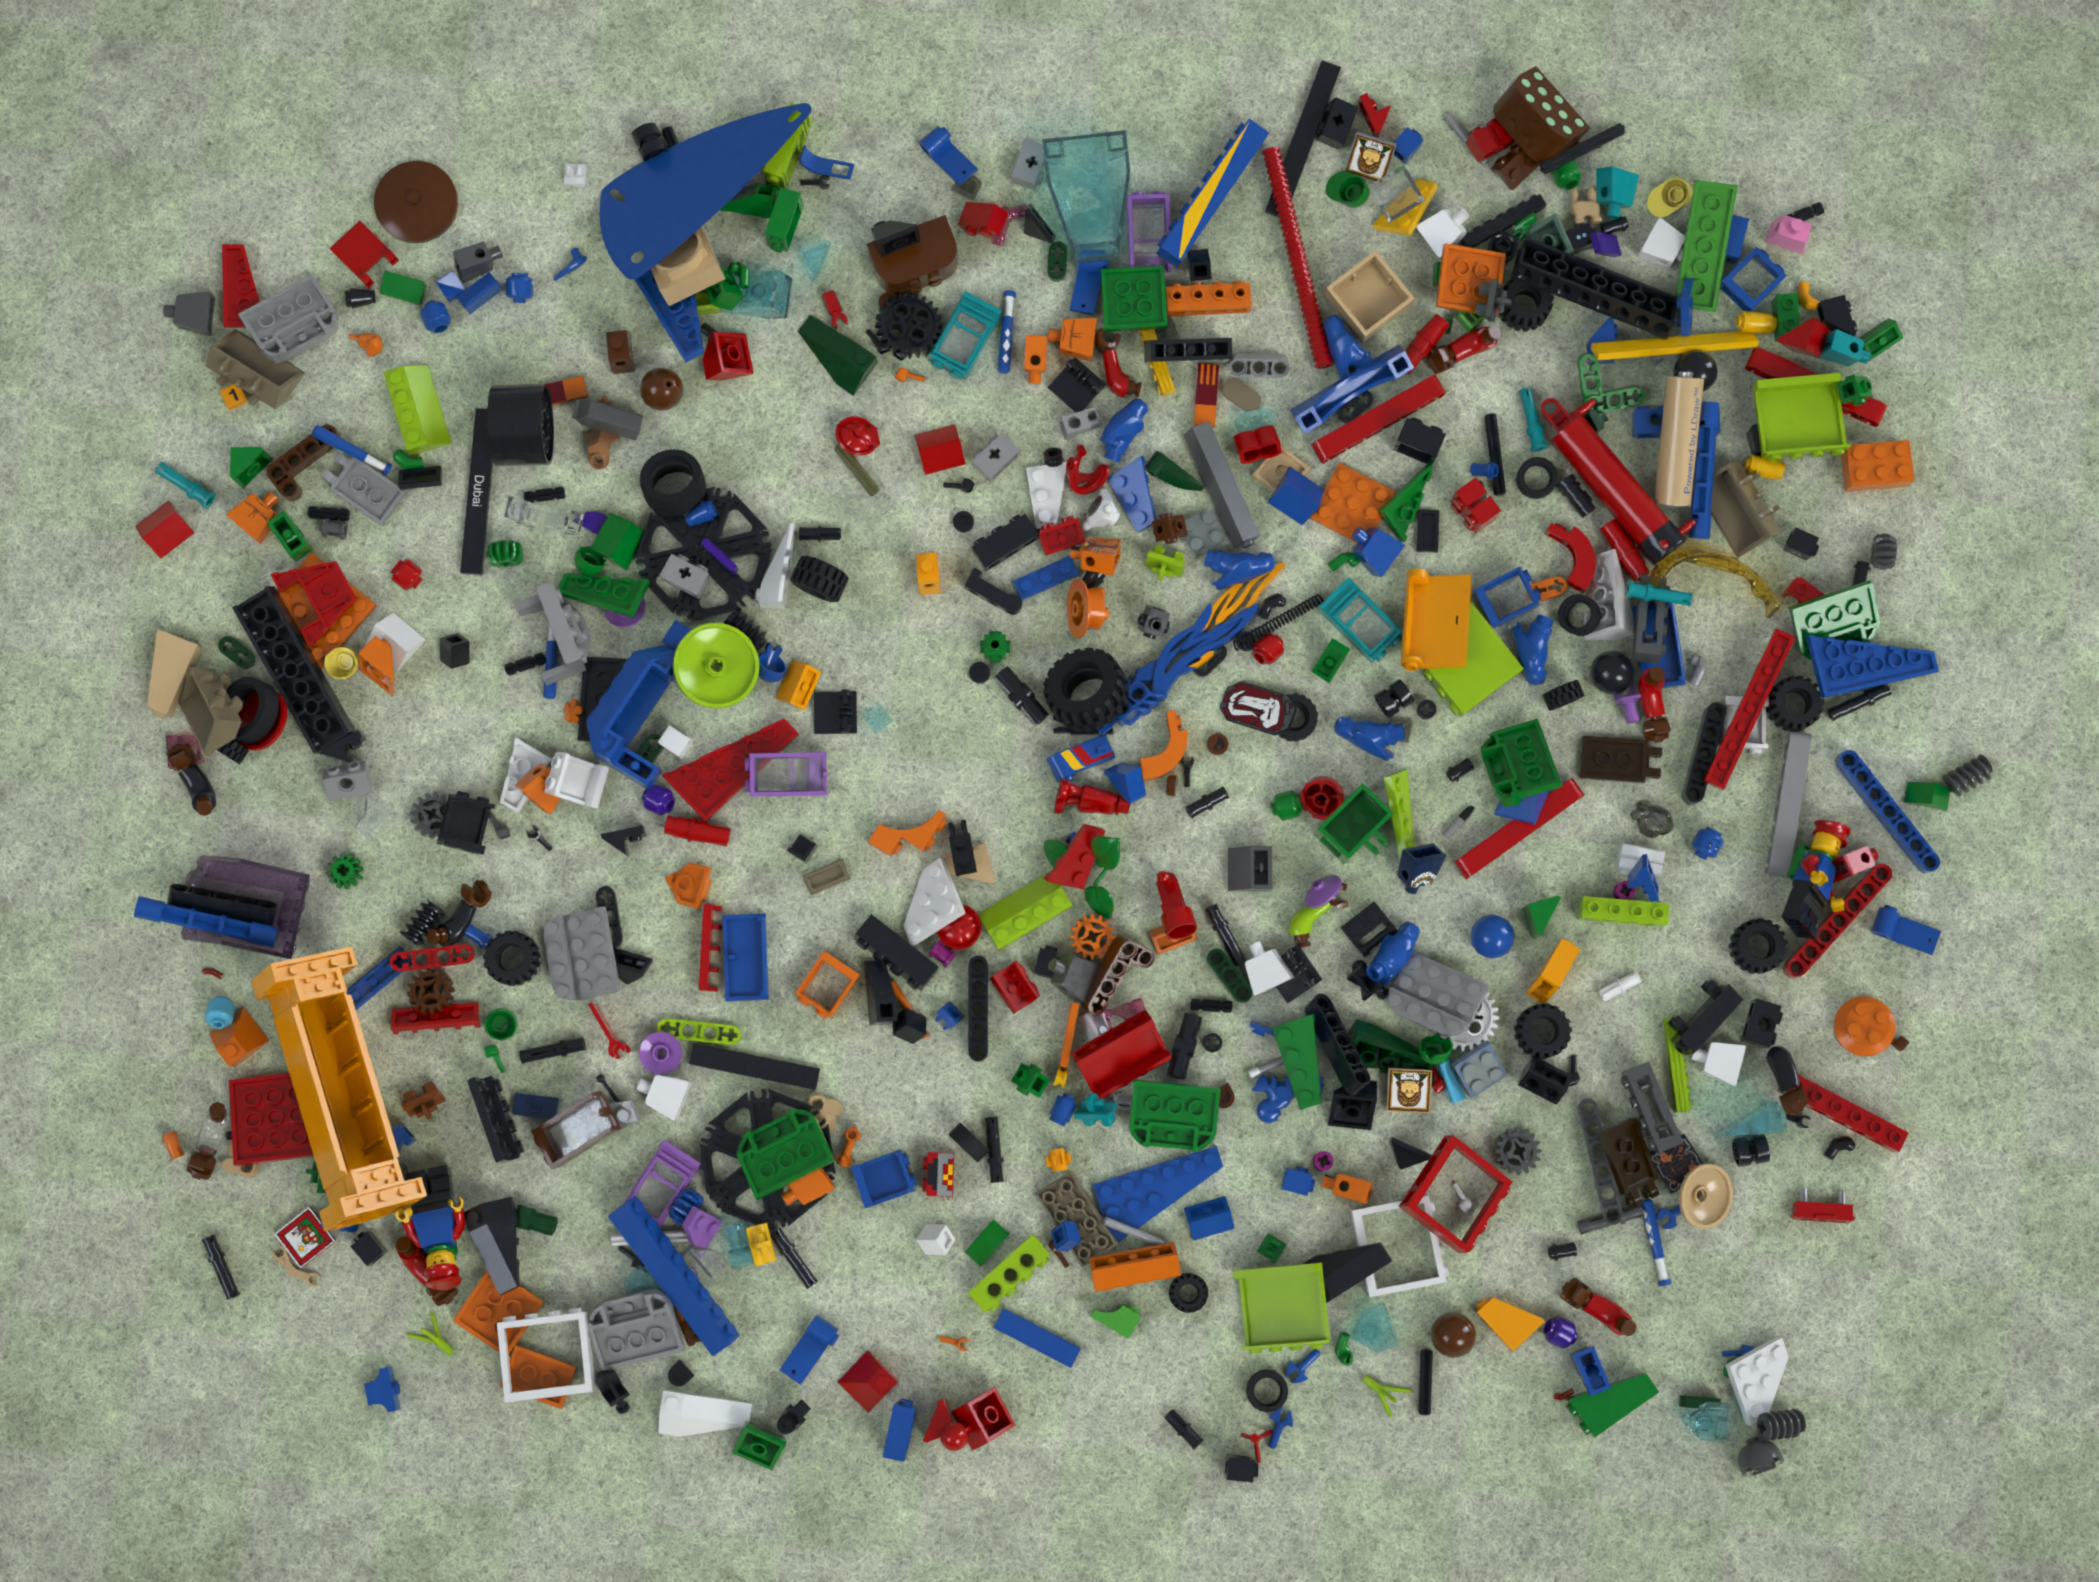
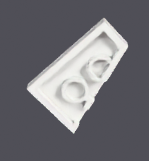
M1063 462L1057 467L1042 465L1026 468L1036 531L1042 530L1041 526L1053 522L1054 526L1058 524L1067 462Z
M515 737L514 749L510 758V766L500 803L520 814L529 798L514 785L538 764L542 763L549 767L552 759Z

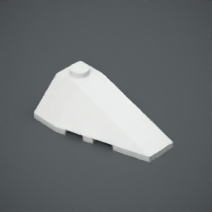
M790 523L761 582V587L756 590L755 600L759 601L760 607L781 610L786 608L796 533L795 523Z
M1611 549L1597 554L1596 568L1592 579V594L1588 593V597L1598 604L1601 610V620L1594 632L1584 636L1585 640H1618L1634 635L1633 612L1629 599L1625 597L1626 586L1617 552L1615 549ZM1590 608L1589 613H1584V625L1589 621L1591 615Z
M666 1389L662 1395L658 1433L682 1437L743 1427L745 1422L750 1420L752 1404Z

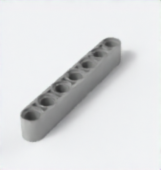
M1789 730L1787 733L1788 743L1785 744L1783 756L1785 764H1782L1780 775L1782 782L1778 788V805L1775 806L1773 819L1775 826H1772L1770 838L1772 845L1769 847L1767 863L1769 864L1768 868L1765 869L1766 874L1788 878L1787 872L1794 853L1812 739L1811 734Z

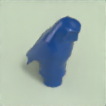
M1335 314L1326 318L1324 329L1329 351L1339 378L1342 379L1349 374V367L1357 370L1372 361L1373 358H1371L1370 352L1361 347L1357 338L1344 327L1345 322Z
M1135 398L1123 409L1119 410L1105 426L1102 437L1099 439L1106 443L1104 445L1106 449L1104 458L1120 463L1121 457L1125 454L1126 449L1129 448L1130 443L1144 428L1142 419L1148 412V406L1140 398Z
M1209 549L1204 566L1210 567L1213 571L1222 574L1219 580L1212 582V586H1216V589L1221 590L1235 584L1248 582L1258 576L1271 572L1275 567V558L1271 553L1260 552L1258 555L1246 552L1229 554L1222 550L1216 552Z
M1543 615L1537 616L1536 621L1531 623V627L1526 633L1519 622L1512 628L1518 659L1524 668L1523 672L1526 681L1531 685L1543 684L1547 674L1544 667L1548 657V641L1552 634L1551 627L1554 621Z
M1339 717L1334 725L1337 735L1359 749L1385 761L1394 758V753L1385 747L1395 745L1398 741H1405L1403 724L1395 725L1392 722L1380 724L1366 720L1352 721L1350 717Z
M1407 921L1400 926L1397 933L1394 935L1388 934L1384 937L1377 955H1375L1374 960L1371 961L1370 966L1366 969L1370 979L1387 986L1406 966L1415 951L1414 946L1420 934L1418 926Z

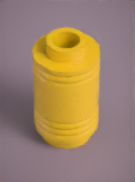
M1741 311L1740 315L1736 317L1735 325L1740 332L1770 334L1776 329L1777 318L1772 313Z
M1751 454L1750 458L1746 457L1744 469L1747 470L1748 475H1754L1759 472L1761 478L1777 480L1783 477L1785 463L1781 460L1770 462L1769 459L1762 460V456Z

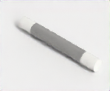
M1282 1056L1249 1070L1250 1078L1253 1079L1283 1065Z

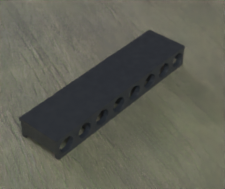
M1529 237L1525 238L1522 246L1517 251L1511 278L1664 339L1668 338V334L1675 323L1674 316L1677 296Z
M267 586L258 594L238 606L232 607L274 684L284 698L288 709L312 752L321 755V749L355 732L356 730L276 587Z

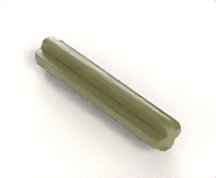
M838 444L835 447L836 453L869 495H876L880 491L879 487L854 455L844 451Z

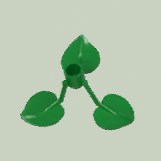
M1097 836L1092 840V851L1096 856V865L1104 869L1093 883V887L1088 886L1085 889V898L1095 913L1104 918L1111 919L1114 910L1112 896L1104 887H1098V883L1108 870L1115 869L1119 863L1120 838ZM1048 839L1044 841L1046 857L1054 868L1056 860L1059 856L1062 857L1068 848L1057 840Z

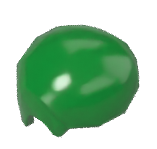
M580 546L574 556L576 568L587 576L599 574L604 569L607 560L589 550V546Z
M507 1008L492 1010L487 1014L484 1022L487 1034L491 1038L500 1041L511 1038L518 1027L517 1017Z
M1439 1034L1426 1036L1420 1040L1418 1053L1425 1062L1440 1065L1449 1059L1453 1043L1449 1037L1443 1039Z

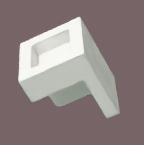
M670 725L658 741L661 746L680 759L693 742Z
M926 1224L916 1239L926 1255H946L956 1240L946 1224Z

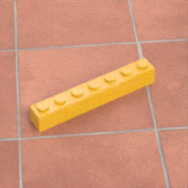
M1155 329L1137 330L1138 334L1141 333L1142 336L1140 338L1142 346L1144 341L1158 340ZM1148 362L1150 369L1154 371V381H1157L1159 385L1157 386L1158 393L1162 394V397L1175 393L1166 362Z

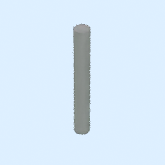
M1448 113L1444 119L1465 143L1469 135L1454 116ZM1489 159L1481 161L1482 166L1489 162Z
M1105 1217L1103 1220V1225L1150 1244L1160 1245L1165 1243V1240L1111 1218Z

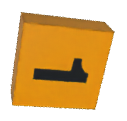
M235 384L220 390L229 411L248 402L244 390L238 388Z

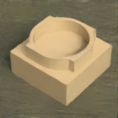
M700 227L686 241L651 268L659 291L668 306L726 279L703 227Z
M1376 250L1326 287L1324 296L1362 343L1409 309L1415 300Z

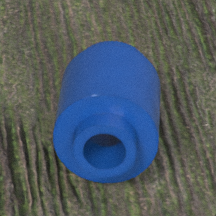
M1065 1093L1062 1096L1058 1095L1049 1113L1051 1114L1049 1120L1065 1127L1066 1122L1069 1123L1077 1106L1074 1103L1075 1098Z

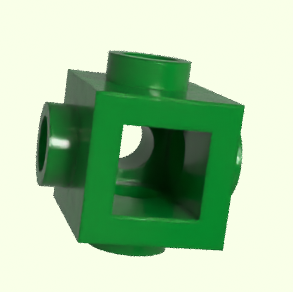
M1853 374L1847 376L1846 380L1837 383L1842 404L1859 406L1865 404L1866 399L1873 397L1871 392L1872 385L1867 377Z
M990 631L989 634H984V640H980V653H984L985 660H989V662H1002V660H1006V653H1010V640H1006V634H1002L1001 631ZM991 643H999V646L992 648Z
M1021 1063L1011 1082L1018 1086L1016 1090L1028 1096L1031 1093L1040 1098L1051 1079L1041 1074L1042 1069L1031 1063L1030 1066Z

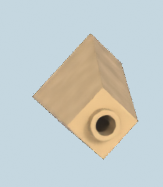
M159 629L156 633L147 708L153 710L152 715L164 719L165 716L173 717L189 671L195 667L202 647Z

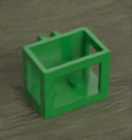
M1362 783L1317 828L1313 835L1343 864L1363 845L1373 855L1377 856L1379 854L1378 849L1368 840L1374 836L1381 845L1386 847L1389 844L1378 830L1394 813ZM1367 796H1369L1384 812H1382Z

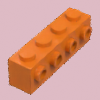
M1239 280L1232 282V284H1224V282L1220 281L1213 282L1212 285H1203V283L1199 282L1192 283L1191 286H1182V284L1178 283L1171 284L1170 287H1166L1167 317L1250 313V283Z
M1175 1242L1089 1258L1095 1292L1181 1276Z

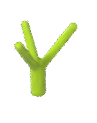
M434 1312L430 1313L436 1336L425 1328H421L420 1331L428 1337L407 1333L406 1336L409 1338L436 1344L448 1356L455 1350L441 1338Z
M1368 1375L1362 1381L1377 1392L1389 1417L1392 1416V1413L1384 1396L1394 1403L1397 1402V1399L1387 1391L1412 1393V1389L1383 1386Z

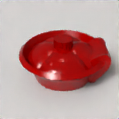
M846 417L836 427V439L843 450L849 454L857 456L867 455L880 445L878 428L862 417Z
M963 905L965 914L937 931L942 943L952 949H965L972 946L981 934L982 925L980 917L969 906Z

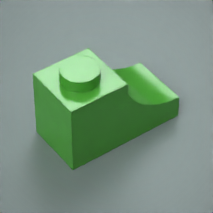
M1128 1303L1127 1306L1122 1304L1119 1309L1111 1312H1103L1094 1308L1090 1317L1129 1339L1141 1315L1138 1314L1140 1309Z

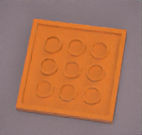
M311 552L297 570L324 564L325 562ZM301 583L283 592L278 590L299 630L319 619ZM351 584L350 586L357 597L356 602L314 646H309L321 670L324 668L325 656L333 649L342 647L377 606Z

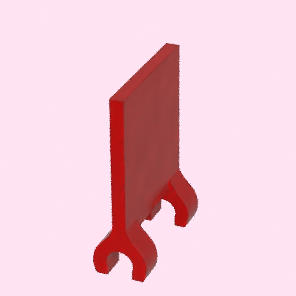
M361 221L354 225L330 248L368 289L374 282L366 272L380 259L385 257L392 266L399 261L395 254Z
M593 1002L589 1003L591 1011L609 1040V1055L612 1058L620 1059L621 1057L618 1053L620 1048L622 1052L626 1051L629 1054L631 1052L630 1047L618 1041L599 1006Z

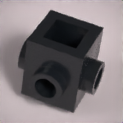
M1146 604L1144 613H1141L1138 618V629L1144 632L1143 636L1155 639L1158 636L1162 638L1170 626L1168 621L1170 613Z

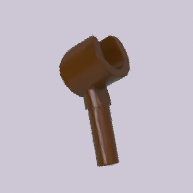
M1899 1036L1897 1040L1893 1039L1891 1044L1897 1050L1902 1051L1909 1044V1041Z
M1052 1239L1049 1243V1248L1058 1256L1063 1266L1067 1268L1069 1266L1067 1260L1060 1251L1055 1250Z

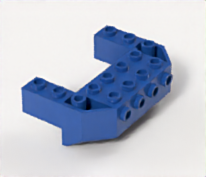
M664 645L634 651L623 664L620 673L614 677L610 688L602 695L599 704L590 713L586 722L595 758L647 790L654 785L660 776V769L627 747L672 681L676 683L673 674V657L676 650Z

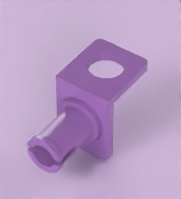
M1633 681L1629 686L1630 692L1628 695L1614 694L1616 705H1623L1627 724L1640 721L1636 702L1641 698V694H1635Z

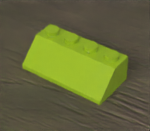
M410 365L384 371L385 380L408 453L413 456L452 444L429 366Z
M1046 874L978 914L998 951L1003 950L1073 908L1072 903L1060 884L1047 882L1044 879Z

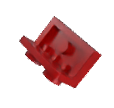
M1072 515L1061 519V524L1054 526L1053 522L1041 526L1042 530L1038 531L1045 556L1085 543L1079 518L1074 519Z
M1017 960L990 978L1013 1014L1040 997L1037 986L1030 981L1026 975L1025 968Z

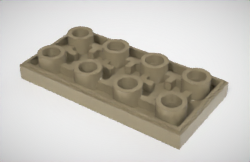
M1073 1170L1035 1193L1055 1226H1058L1063 1221L1075 1222L1077 1224L1081 1242L1072 1248L1071 1251L1081 1267L1090 1263L1089 1258L1101 1256L1119 1244L1109 1227L1103 1225L1104 1219Z

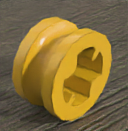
M1058 1067L1053 1086L1061 1085V1088H1064L1068 1069L1063 1071L1061 1067Z

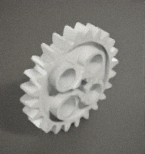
M1489 992L1486 993L1480 1005V1011L1475 1015L1483 1016V1019L1474 1018L1472 1022L1478 1024L1481 1030L1474 1034L1468 1029L1460 1035L1450 1037L1453 1043V1051L1456 1050L1457 1046L1461 1047L1462 1053H1464L1465 1047H1469L1471 1051L1473 1050V1045L1479 1046L1481 1041H1487V1035L1494 1037L1495 1034L1491 1029L1498 1028V1025L1494 1024L1493 1021L1499 1020V1017L1493 1015V1013L1498 1011V1008H1492L1495 999L1488 1001Z

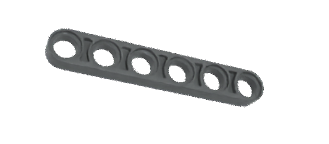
M1590 1098L1584 1099L1579 1103L1578 1111L1602 1215L1607 1224L1617 1225L1622 1221L1623 1213L1615 1178L1605 1151L1601 1157H1595L1591 1152L1595 1145L1602 1146L1599 1135L1591 1136L1587 1133V1127L1590 1124H1596L1599 1127V1133L1603 1131L1598 1106L1594 1100ZM1585 1103L1594 1105L1595 1110L1592 1114L1586 1115L1582 1112V1106ZM1605 1166L1609 1169L1607 1178H1599L1596 1171L1599 1167ZM1604 1188H1611L1614 1191L1612 1199L1606 1200L1602 1197L1601 1192ZM1610 1209H1615L1619 1212V1218L1616 1221H1609L1606 1214Z

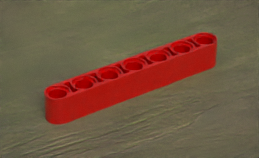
M1753 348L1745 366L1747 371L1751 372L1752 370L1754 374L1765 379L1819 375L1761 348ZM1872 397L1866 399V403L1859 406L1842 404L1841 402L1843 414H1850V417L1866 424L1868 422L1873 427L1879 426L1887 408L1886 404Z
M1436 375L1430 376L1318 439L1311 447L1320 462L1324 464L1328 462L1327 459L1331 460L1344 453L1346 448L1348 450L1363 442L1364 438L1367 440L1381 432L1382 428L1386 429L1399 422L1400 418L1404 419L1415 413L1419 407L1422 409L1436 401L1435 398L1438 397L1440 399L1446 394V391Z
M1573 778L1562 784V787L1555 789L1547 795L1535 825L1512 820L1456 860L1454 864L1467 880L1585 794Z
M1879 864L1872 867L1843 898L1845 910L1831 911L1820 923L1817 930L1819 933L1823 931L1827 934L1826 942L1820 940L1819 934L1817 939L1807 938L1783 965V972L1787 977L1797 978L1804 975L1892 878V869L1888 865ZM1877 869L1883 871V880L1876 876ZM1863 885L1869 887V895H1865L1862 892ZM1849 900H1852L1856 905L1854 911L1848 908ZM1834 916L1841 918L1842 923L1840 927L1834 924ZM1806 947H1810L1813 950L1812 958L1805 955ZM1793 962L1799 966L1797 974L1791 971L1790 966Z

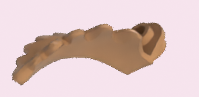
M605 395L602 396L601 400H597V402L603 404H612V401L608 400ZM594 428L585 431L583 436L589 442L588 461L590 465L597 470L607 467L610 461V445L618 441L621 436Z

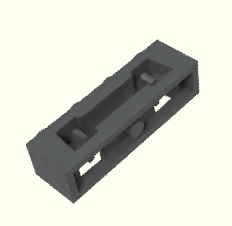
M1641 575L1639 583L1641 584L1651 583L1653 587L1670 590V586L1666 585V577ZM1637 598L1632 661L1658 664L1660 657H1664L1666 644H1662V638L1666 637L1667 624H1664V618H1667L1669 608L1668 605H1665V602H1656L1652 635L1645 634L1642 643L1646 631L1648 604H1654L1655 600L1644 602L1643 599Z
M1645 1062L1621 1072L1623 1075L1621 1082L1625 1089H1629L1631 1094L1629 1098L1631 1106L1634 1110L1637 1109L1639 1113V1125L1642 1130H1646L1649 1137L1646 1138L1650 1150L1660 1153L1683 1144L1650 1062ZM1647 1087L1650 1088L1648 1093L1660 1121L1665 1123L1664 1126L1655 1128L1654 1118L1643 1093H1640L1639 1090Z

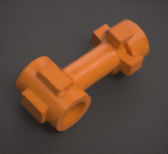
M854 1126L845 1130L844 1135L847 1140L842 1155L837 1154L836 1164L847 1168L853 1162L850 1155L854 1143L861 1138L858 1128Z

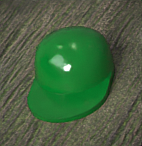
M1347 171L1337 172L1326 184V194L1330 199L1351 208L1362 206L1370 194L1367 182L1359 175Z

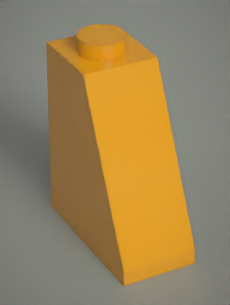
M1562 938L1552 950L1526 994L1541 1004H1545L1562 984L1581 949L1572 942Z
M1486 1297L1482 1298L1476 1304L1478 1309L1474 1311L1507 1348L1513 1352L1545 1322L1536 1315L1493 1297L1488 1299Z

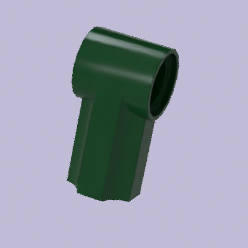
M518 1204L516 1210L519 1217V1225H516L517 1228L527 1231L534 1230L550 1236L554 1235L558 1223L557 1217L540 1213L536 1209Z

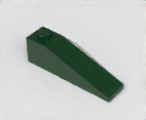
M811 315L798 331L834 382L852 396L855 395L878 364L877 357Z
M1356 1019L1348 1032L1366 1069L1379 1068L1380 1073H1387L1388 1067L1432 1069L1434 1066L1421 1058L1417 1047L1377 1025Z

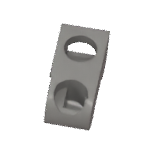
M1091 408L1062 416L1059 425L1065 440L1075 435L1100 427L1102 422L1097 409Z

